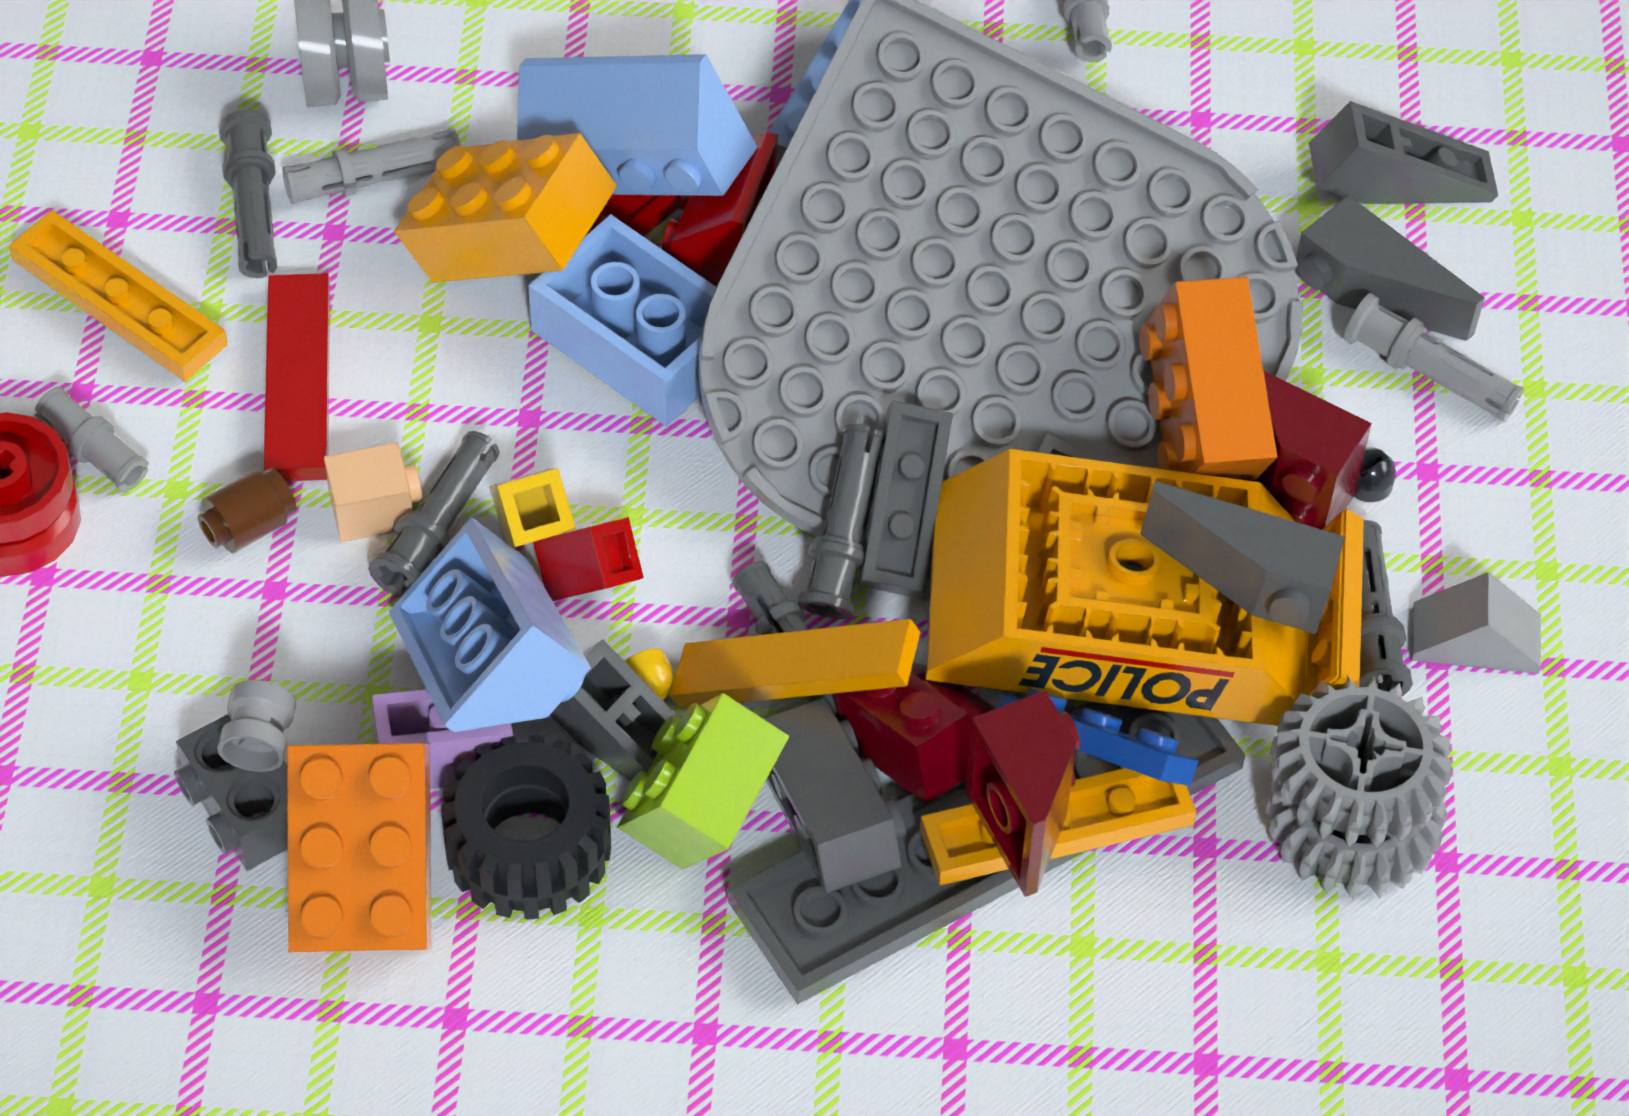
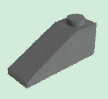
M1352 101L1309 142L1317 188L1345 198L1349 195L1362 204L1492 202L1499 196L1489 151Z
M1348 195L1301 232L1296 256L1298 266L1295 268V272L1302 277L1307 285L1313 289L1320 290L1335 303L1356 309L1366 295L1372 293L1379 297V305L1408 321L1413 318L1422 321L1423 326L1429 331L1468 341L1475 335L1485 297Z
M1157 481L1154 483L1140 533L1144 538L1252 616L1313 634L1317 633L1332 588L1345 537Z
M602 639L583 652L591 669L585 674L580 689L571 699L561 702L550 715L583 748L629 781H632L641 770L646 773L648 772L658 752L651 748L656 734L671 715L677 718L678 716Z

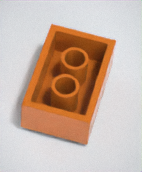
M1248 277L1175 282L1145 320V324L1141 325L1139 334L1141 354L1145 361H1151L1154 381L1149 387V409L1154 420L1160 419L1163 442L1158 447V467L1165 470L1254 482L1277 458L1249 279Z
M426 743L287 745L288 952L431 949L430 746Z

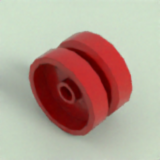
M9 412L0 413V576L5 577L31 573L55 561L73 543L81 523L79 498L75 481L72 478L67 447L56 431L32 416Z

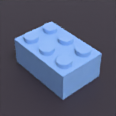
M608 216L584 237L563 271L543 272L528 285L531 331L666 427L701 396L699 383L701 332L707 310L717 287L614 216Z

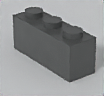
M825 698L763 718L789 735L766 782L826 894L901 868L897 839L906 836L902 815L894 799L891 798L883 801L880 779L871 759H859V747L850 722L846 718L838 721Z

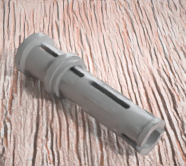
M1369 293L1361 301L1347 324L1343 336L1345 341L1350 344L1359 341L1387 357V364L1394 369L1400 368L1403 370L1408 366L1498 417L1502 422H1506L1519 403L1517 398L1520 399L1525 389L1523 387L1517 386L1498 376L1489 369L1426 334L1427 328L1423 326L1422 321L1416 318L1408 321L1379 305L1380 299L1376 295Z

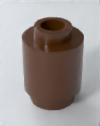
M270 468L262 473L258 470H253L202 498L203 513L199 514L197 518L203 534L213 547L218 548L223 545L229 552L235 553L285 525L287 522L286 517L296 512L297 507L294 496L284 478L277 470Z

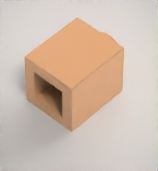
M398 442L324 456L329 496L340 542L392 533L399 518L404 514L413 512L412 503L423 501L416 465L404 466Z

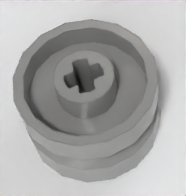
M294 0L307 107L337 104L341 96L338 68L343 67L350 68L352 94L359 102L388 100L385 63L390 62L385 12L384 9L378 8V0H342L343 12L332 13L330 0Z

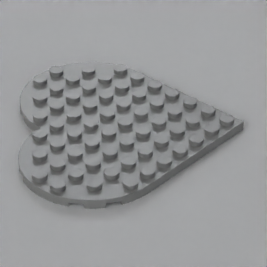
M862 0L752 216L707 310L699 348V383L702 403L710 429L719 449L744 485L764 505L781 518L814 536H822L844 438V427L848 424H861L870 426L868 435L872 434L873 429L884 432L887 409L892 400L953 413L942 482L1008 449L1159 469L1158 447L1163 442L1160 419L1154 420L1149 409V387L1154 381L1151 361H1145L1140 350L1139 334L1141 325L1145 324V320L1175 282L1248 277L1263 370L1286 381L1297 354L1303 319V302H1299V292L1295 276V268L1298 264L1291 243L1280 220L1274 222L1266 207L1255 195V192L1258 190L1255 185L1234 165L1201 143L917 0ZM880 451L878 455L866 515L862 528L861 538L859 544L863 547L865 544Z

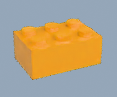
M581 133L557 136L543 135L538 138L509 142L501 140L493 144L469 147L456 146L446 151L437 160L435 172L424 188L409 201L408 211L394 232L432 283L563 271L617 188V185Z

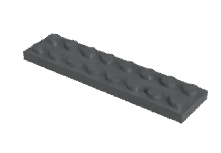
M1089 702L1070 712L1072 715L1082 717L1084 708L1114 716L1123 720L1119 732L1136 738L1140 728L1177 739L1179 742L1175 752L1199 760L1191 786H1187L1190 796L1243 769L1245 753L1217 718L1098 702ZM1075 751L1073 766L1075 780L1124 769L1122 766L1087 753ZM966 779L927 805L912 794L896 802L906 830V836L897 839L901 868L826 894L802 850L728 889V903L797 1005L1019 887L1009 869L941 886L938 884L920 833L921 816L970 805L971 802L965 793ZM1086 851L1050 859L1045 873Z

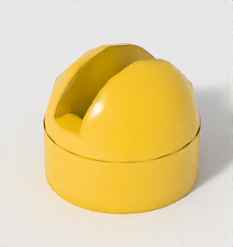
M658 648L643 650L625 661L662 700L670 695L674 682V672L663 650Z

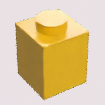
M558 468L545 469L489 486L505 542L512 547H518L576 529Z

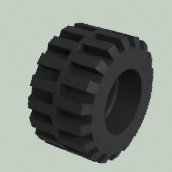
M515 735L501 738L502 747L493 750L487 743L476 749V761L473 763L463 759L455 768L456 780L447 781L443 792L445 804L441 805V817L448 868L453 870L454 882L461 892L471 890L472 902L482 909L489 903H494L496 915L510 918L513 910L524 911V919L526 920L539 919V910L550 908L554 916L567 911L566 900L573 898L580 903L590 895L589 882L599 884L605 874V861H610L611 855L609 795H606V782L600 771L593 772L592 760L583 752L572 757L571 745L566 742L557 740L553 746L545 745L544 736L530 735L529 742L516 743ZM525 813L548 816L560 824L557 829L544 837L525 841L504 837L494 830L504 820Z

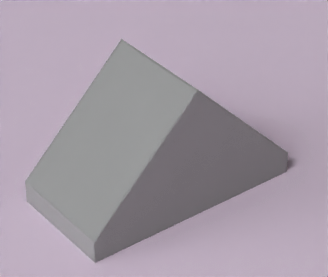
M1489 572L1414 601L1412 608L1411 661L1539 674L1541 668V614Z

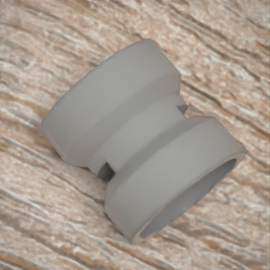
M246 680L233 686L227 704V712L231 717V722L225 724L222 728L217 746L218 753L224 761L234 767L255 772L272 771L281 766L287 749V738L283 731L289 728L293 722L296 709V699L291 692L278 684L263 680Z

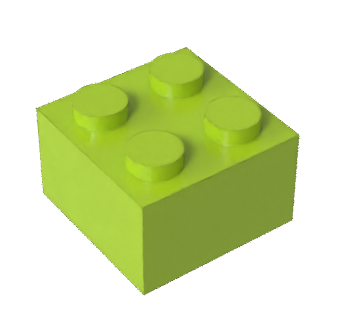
M724 693L701 705L693 703L678 718L671 715L656 734L651 748L658 752L648 772L646 773L643 770L638 772L626 788L620 804L627 809L616 828L681 869L728 850L785 746L789 735Z

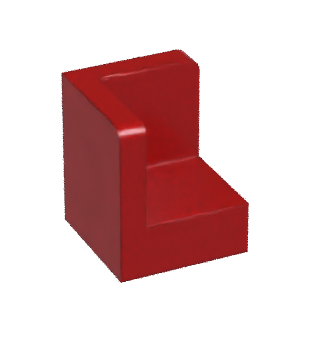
M629 517L533 542L544 588L552 601L599 591L644 578Z

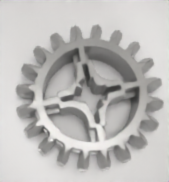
M1347 675V681L1343 685V689L1335 690L1321 680L1318 686L1314 688L1312 696L1300 693L1299 697L1293 702L1292 710L1285 711V714L1279 720L1278 735L1273 738L1270 754L1273 756L1272 761H1274L1271 771L1273 783L1282 786L1280 796L1283 806L1299 805L1297 812L1299 825L1315 819L1321 823L1319 831L1321 832L1322 840L1332 834L1333 830L1345 833L1344 837L1348 847L1357 842L1359 835H1367L1375 848H1377L1384 842L1387 832L1402 842L1410 834L1412 826L1423 829L1430 821L1432 812L1437 811L1438 807H1441L1447 793L1445 785L1449 784L1453 773L1452 761L1448 759L1451 752L1450 738L1439 735L1442 728L1440 716H1423L1425 709L1423 697L1408 702L1401 699L1400 683L1387 692L1377 689L1378 685L1374 675L1366 681L1364 687H1356ZM1359 748L1363 750L1362 763H1365L1364 774L1360 773L1361 759L1358 758Z
M1359 748L1358 758L1361 759L1360 773L1364 774L1365 763H1362L1363 750ZM1272 777L1269 789L1272 794L1268 797L1266 805L1267 819L1271 820L1269 829L1271 842L1282 843L1280 854L1282 855L1283 863L1301 861L1299 873L1302 881L1315 874L1323 877L1325 893L1333 889L1336 883L1347 885L1352 900L1361 893L1363 885H1368L1379 898L1387 891L1389 882L1404 889L1406 884L1411 882L1413 872L1422 874L1429 867L1434 852L1440 848L1444 835L1441 831L1447 817L1445 804L1438 807L1437 811L1432 812L1430 821L1423 829L1412 826L1410 834L1402 842L1387 832L1384 842L1377 848H1375L1367 835H1359L1357 842L1348 847L1344 837L1345 833L1333 830L1332 834L1322 840L1321 832L1319 831L1321 823L1316 819L1299 825L1297 817L1299 805L1283 806L1280 796L1282 786L1274 784Z

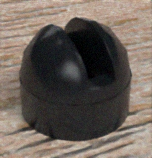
M1368 447L1365 449L1360 472L1367 467L1371 469L1363 477L1359 474L1354 497L1364 502H1378L1388 497L1392 492L1396 478L1395 463L1383 450Z

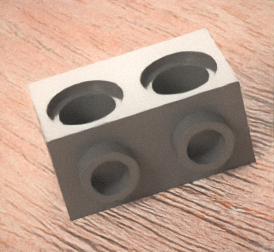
M227 714L176 741L181 768L175 770L174 775L179 788L190 805L194 806L201 802L209 813L210 817L206 819V824L220 851L226 854L233 850L246 871L288 849L287 764L283 761L279 768L266 772L247 771L234 766L225 770H216L215 768L220 765L229 764L219 755L217 748L222 728L225 724L231 722V717ZM256 811L268 812L264 816L258 818L246 817L250 813Z

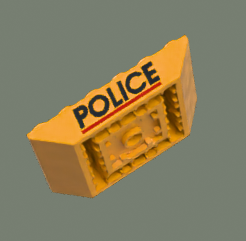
M1008 449L942 482L932 545L926 680L1028 693L1029 689L1032 688L1040 691L1046 690L1047 693L1061 698L1278 726L1281 716L1285 714V711L1292 710L1293 702L1299 697L1300 693H1303L1306 631L1252 616L1144 538L1140 533L1155 481L1294 521V519L1260 482ZM1119 563L1139 565L1144 571H1131Z

